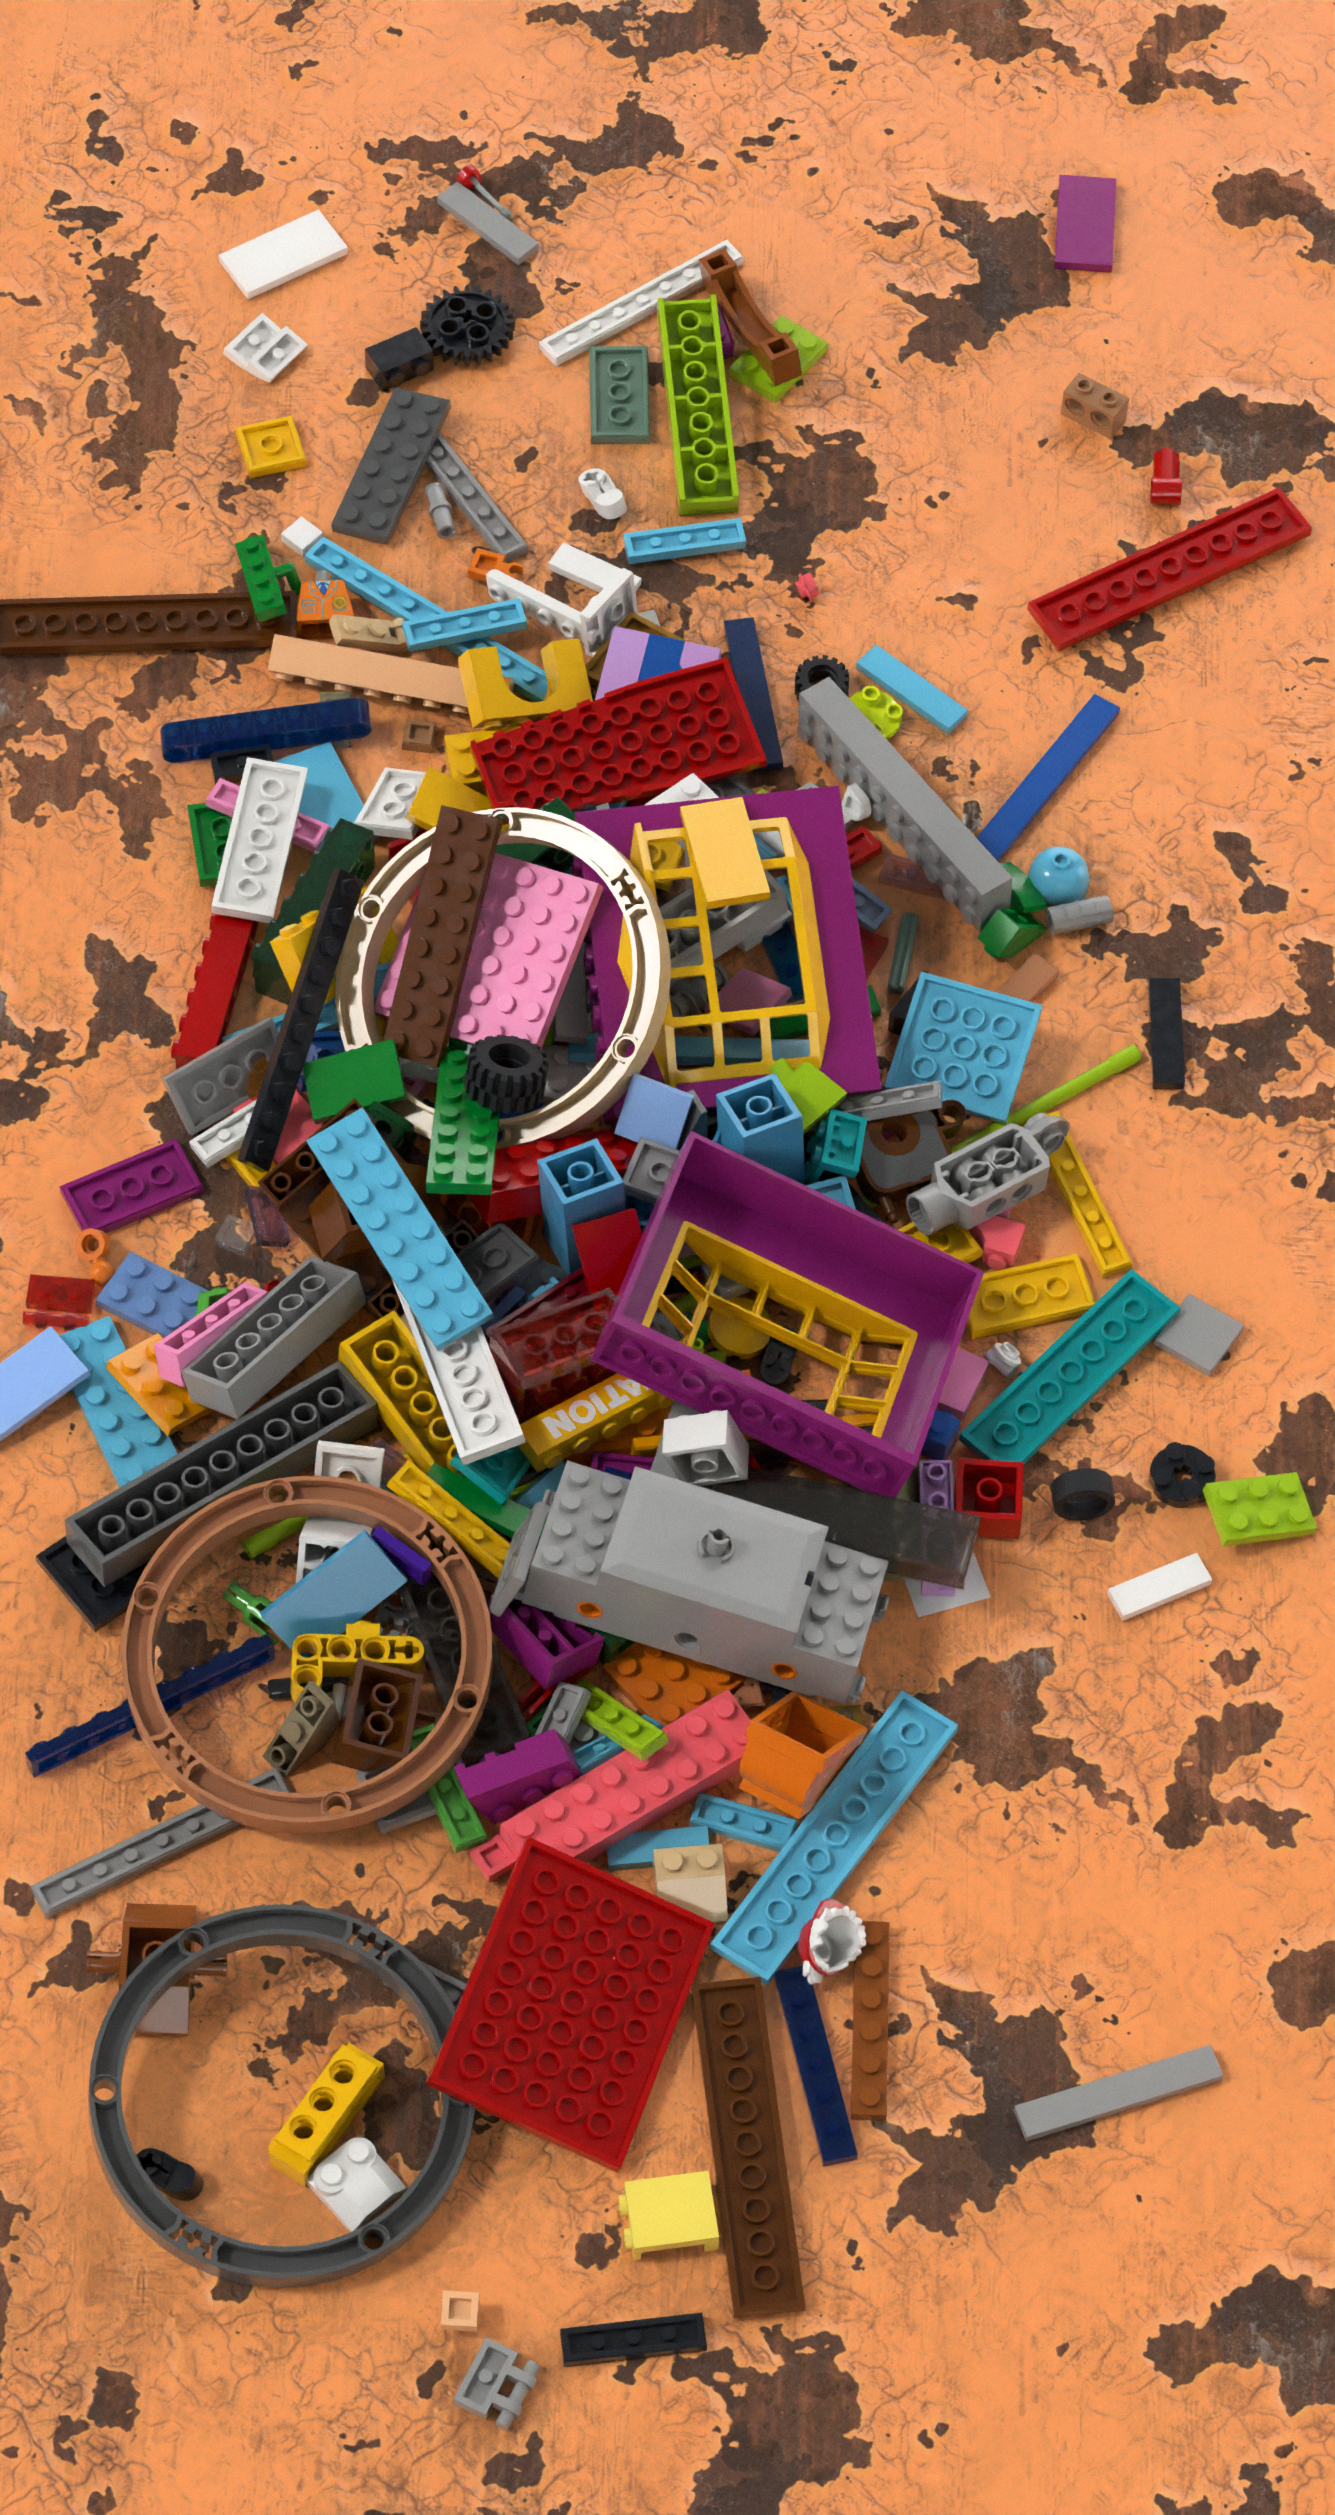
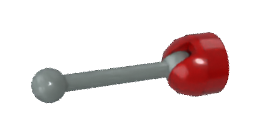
M472 164L465 166L458 173L456 181L468 190L477 189L502 216L509 219L511 217L510 209L503 208L480 185L482 177L479 171Z

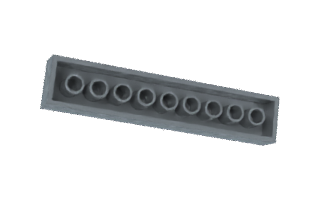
M337 1361L65 1519L67 1544L99 1582L106 1587L150 1561L171 1533L208 1504L252 1484L278 1478L293 1477L316 1463V1451L319 1440L349 1444L378 1427L377 1402L344 1365Z

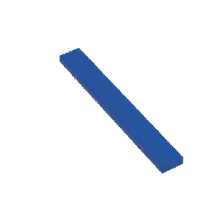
M1094 694L976 837L998 862L1119 715L1120 707Z

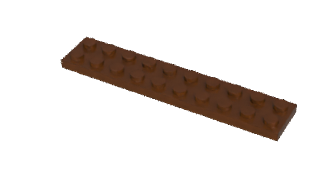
M281 591L287 610L286 614L260 623L256 617L249 592L0 599V655L272 647L274 634L297 638L296 591Z
M761 1977L691 1984L733 2318L805 2311Z

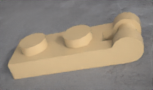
M334 614L329 620L337 646L398 653L409 652L402 630V622L406 621L404 618L389 621Z

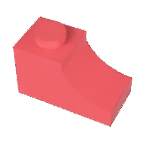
M994 1216L968 1230L983 1250V1264H987L994 1270L1015 1266L1024 1241L1025 1224Z

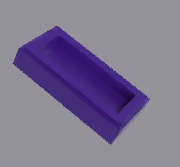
M378 1526L371 1534V1537L405 1574L419 1584L425 1585L431 1578L432 1563Z

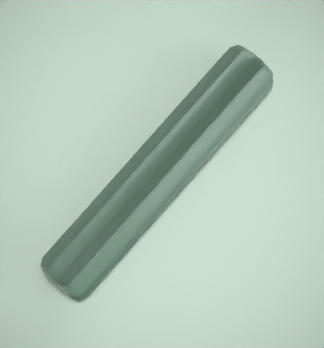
M906 912L902 915L887 988L891 994L896 993L900 995L905 989L919 919L915 913Z

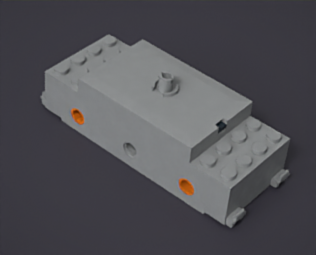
M567 1460L557 1491L553 1492L550 1489H546L542 1503L549 1505L545 1518L546 1523L530 1571L527 1573L524 1584L514 1596L515 1599L521 1600L524 1604L553 1612V1616L807 1696L812 1697V1694L842 1704L846 1702L855 1705L857 1700L860 1701L866 1677L856 1675L855 1673L870 1623L879 1624L880 1619L883 1620L890 1597L879 1593L889 1561L826 1542L825 1538L829 1527L640 1467L635 1466L631 1480Z

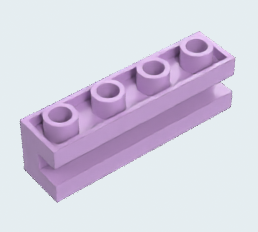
M919 1460L921 1596H955L957 1567L952 1460Z

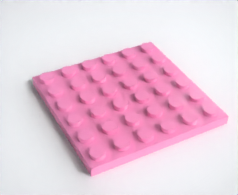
M495 853L450 1038L475 1045L476 1041L479 1039L484 1040L487 1036L513 1035L521 1039L530 1040V1043L537 1044L542 1048L604 887L596 882ZM421 887L374 1004L375 1013L389 1018Z

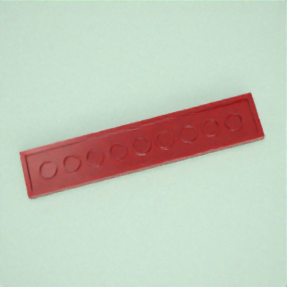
M1278 487L1028 602L1027 610L1057 650L1062 651L1311 535L1312 527L1282 489Z

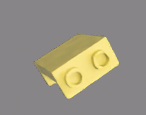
M709 2171L624 2182V2195H618L620 2216H627L629 2228H623L625 2249H632L634 2260H641V2254L644 2252L703 2245L704 2252L718 2250L719 2232Z

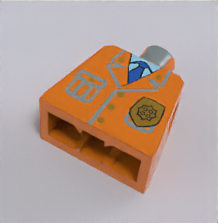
M317 571L313 575V582L301 584L296 617L299 639L331 638L333 634L329 620L334 614L354 616L345 582L342 580H331V574L328 571Z

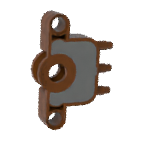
M953 1099L942 1101V1108L870 1120L869 1125L866 1126L859 1172L855 1178L865 1198L874 1204L881 1205L890 1223L895 1224L900 1219L894 1202L907 1198L908 1195L931 1184L934 1163L952 1154L946 1139L958 1134L966 1118V1109L959 1101ZM943 1115H949L953 1117L956 1122L951 1123L946 1121ZM883 1133H893L898 1136L901 1142L890 1143L883 1137ZM826 1170L822 1172L825 1175H837V1173Z

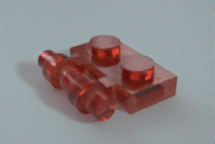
M30 1274L26 1307L27 1309H37V1311H24L23 1324L35 1325L37 1329H46L47 1326L64 1327L65 1331L87 1327L89 1316H78V1313L91 1314L96 1287L95 1280ZM49 1311H61L66 1313L65 1315L49 1313Z

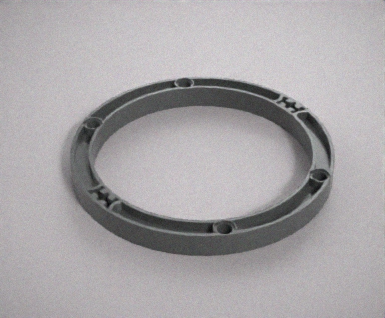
M275 1904L231 1910L194 1924L165 1941L131 1973L114 1997L96 2038L90 2066L88 2107L93 2144L101 2169L118 2201L144 2233L178 2259L208 2274L248 2285L285 2288L310 2286L355 2274L380 2262L401 2248L417 2234L436 2213L460 2171L471 2136L475 2107L441 2092V2118L438 2134L425 2166L413 2184L383 2214L348 2234L328 2241L286 2247L242 2242L202 2226L168 2201L146 2174L133 2150L122 2111L121 2081L128 2051L142 2021L161 1996L194 1969L220 1956L259 1946H301L340 1956L360 1965L377 1976L407 2004L426 2034L435 2060L456 2011L445 1990L424 1964L398 1941L379 1929L356 1918L327 1909L304 1905ZM354 1934L357 1938L354 1937L353 1945H350L351 1935ZM188 1942H197L202 1946V1949L199 1952L191 1953L184 1948V1945ZM368 1943L374 1945V1948L371 1947L368 1951L362 1949V1947H366ZM106 2088L111 2090L114 2096L104 2101L97 2098L95 2093L99 2089ZM370 2236L376 2237L381 2241L382 2246L376 2250L369 2249L365 2246L363 2240ZM195 2239L200 2241V2246H195L193 2250L188 2248V2242L192 2243ZM210 2245H212L211 2259L205 2257L206 2252L209 2253Z

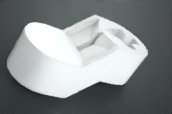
M593 468L579 476L583 495L590 500L600 516L605 519H615L626 512L627 505L622 492L615 487L605 471Z

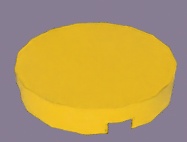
M732 1297L726 1299L748 1311H751L754 1301L747 1298ZM763 1308L760 1316L772 1322L767 1311ZM713 1309L708 1321V1336L711 1342L719 1351H725L729 1357L734 1355L740 1356V1359H749L758 1356L767 1348L770 1339L769 1335Z

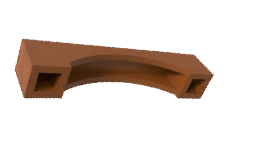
M722 249L700 258L699 265L703 286L710 295L716 294L717 302L720 303L723 314L774 385L778 386L802 376L798 348L786 332L780 334L764 317L746 288L737 270V265L728 252Z

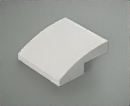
M261 313L224 348L223 354L253 376L270 383L307 348L308 344L287 326L280 329L267 316Z

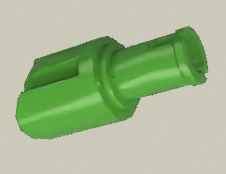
M232 1582L228 1588L236 1593L237 1596L225 1590L223 1599L243 1613V1622L273 1646L276 1645L279 1640L258 1624L262 1621L269 1626L261 1618L260 1612L269 1606L272 1601L265 1596L254 1597L240 1586L238 1582Z

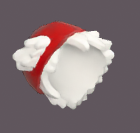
M827 1898L820 1902L813 1918L802 1927L799 1935L798 1949L803 1963V1976H807V1981L811 1985L814 1983L819 1984L823 1976L837 1974L842 1971V1969L849 1965L848 1962L856 1960V1957L861 1954V1948L866 1945L865 1926L861 1925L862 1919L856 1917L855 1910L849 1911L848 1906H844L833 1899Z

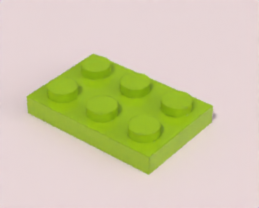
M783 315L772 324L780 334L786 332L798 348L802 376L828 351V342ZM749 348L729 367L730 377L773 403H776L802 377L799 376L775 386Z
M1297 1472L1206 1483L1203 1488V1493L1222 1547L1314 1535L1317 1529Z

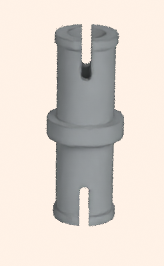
M437 482L431 483L425 488V494L430 505L428 509L429 515L435 522L439 538L449 539L456 534V527L451 516L453 509L450 502L446 499L443 485Z

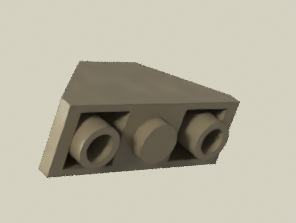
M313 1680L307 1683L262 1756L273 1768L277 1767L284 1779L325 1747L340 1723L335 1702Z

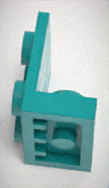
M830 1108L825 1119H819L815 1135H810L806 1147V1153L810 1154V1159L804 1165L805 1186L817 1183L824 1170L851 1178L857 1176L867 1118Z

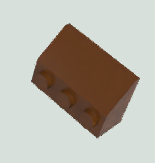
M358 1658L348 1679L332 1763L366 1772L392 1767L407 1757L412 1740L423 1675Z

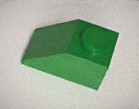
M998 908L977 939L985 945L984 950L989 955L995 958H1013L1042 936L1048 928L1030 912L1022 913L1017 909Z

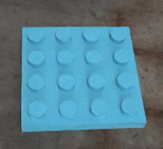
M921 972L884 1084V1090L940 1081L943 1089L942 1101L957 1100L965 1107L966 1114L1006 1125L1043 1005Z

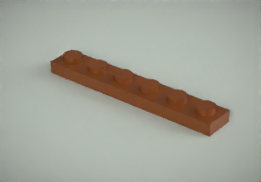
M862 1921L861 1925L865 1926L866 1945L861 1948V1954L854 1960L851 2119L886 2121L890 1922Z

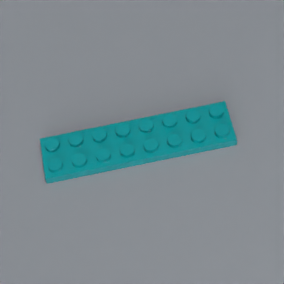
M1130 1269L959 1434V1440L983 1460L1024 1462L1025 1464L1180 1312V1307L1133 1269Z

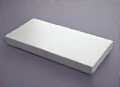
M318 209L219 254V262L245 297L250 299L348 254V247Z

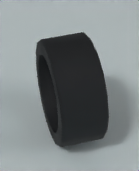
M1074 1469L1062 1473L1050 1485L1054 1512L1059 1517L1067 1520L1082 1521L1095 1519L1111 1511L1115 1505L1112 1477L1107 1472L1099 1469Z

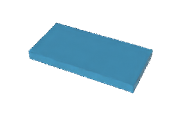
M363 1530L262 1610L260 1615L292 1650L294 1640L302 1634H341L346 1630V1624H354L405 1584L408 1579L375 1540ZM308 1652L300 1654L302 1657L310 1658L313 1656V1654Z

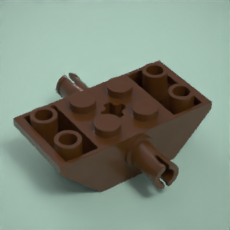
M397 1161L437 1226L447 1225L448 1220L440 1194L426 1193L428 1167ZM330 1182L308 1206L323 1262L372 1248L334 1185ZM379 1259L380 1265L384 1267L381 1260Z

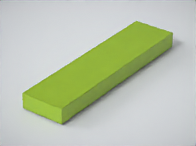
M583 1679L576 1685L586 1688L592 1693L581 1719L640 1760L645 1761L669 1743L665 1732L586 1679Z

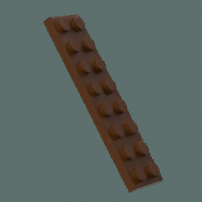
M441 805L383 1041L394 1039L399 1058L440 1068V1062L445 1057L503 824L501 819Z

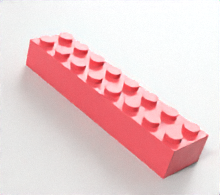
M729 1689L660 1729L667 1734L669 1743L645 1761L640 1760L627 1750L619 1753L570 1784L503 1822L500 1826V1836L516 1859L520 1854L524 1841L529 1836L580 1861L589 1863L606 1853L607 1848L630 1834L641 1832L696 1799L699 1792L706 1793L739 1773L742 1755L748 1739L745 1736V1732L751 1720Z

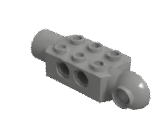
M1038 1113L1031 1117L1024 1127L1010 1123L935 1162L931 1184L915 1191L906 1198V1207L912 1222L924 1235H931L952 1223L969 1230L1045 1190L1050 1168L1048 1155L1054 1153L1062 1146L1069 1132L1070 1123L1059 1116H1047L1045 1113Z

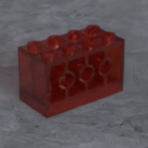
M610 1287L491 1330L489 1348L519 1424L617 1374L590 1360L616 1299Z

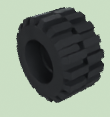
M497 1035L495 1037L487 1036L484 1040L479 1039L470 1048L464 1082L465 1091L469 1094V1098L472 1101H477L479 1106L487 1107L494 1112L500 1111L509 1114V1112L523 1113V1110H532L534 1106H538L544 1097L549 1067L547 1054L545 1051L540 1050L541 1047L537 1044H532L530 1040L521 1039L518 1036Z

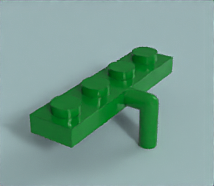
M263 534L235 543L258 622L260 623L286 614L287 610L277 579L286 576L291 591H296V595H299L301 581L295 565L288 562L273 567Z

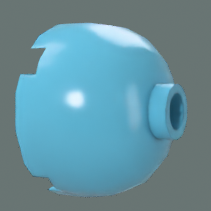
M1056 846L1045 849L1034 858L1028 871V877L1035 888L1042 894L1047 903L1046 907L1049 904L1057 906L1061 903L1067 904L1076 900L1081 901L1086 896L1089 886L1088 866L1083 857L1073 849Z

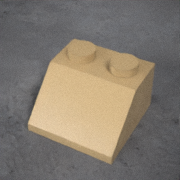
M722 1844L653 1849V1874L656 1896L714 1922L715 1925L726 1924L728 1921Z

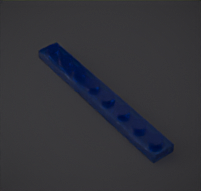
M268 1633L259 1638L252 1637L246 1640L241 1647L231 1652L219 1653L212 1661L200 1667H191L184 1671L180 1677L170 1682L163 1681L158 1683L156 1687L165 1712L167 1713L275 1660L274 1643ZM128 1699L117 1708L97 1713L90 1721L80 1726L68 1727L59 1736L49 1741H40L34 1744L29 1751L25 1752L27 1766L33 1778L136 1728Z

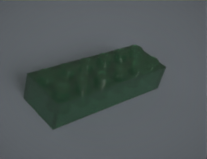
M342 818L339 819L334 828L330 827L328 829L320 851L316 850L313 853L309 864L310 867L305 874L301 873L299 875L291 897L287 896L284 899L279 916L276 920L272 919L270 921L262 943L255 945L251 954L254 966L252 977L255 978V991L286 1005L289 1004L292 992L270 941L280 935V929L302 922L300 917L304 914L320 910L333 869L341 868L365 881V884L375 868L374 831Z

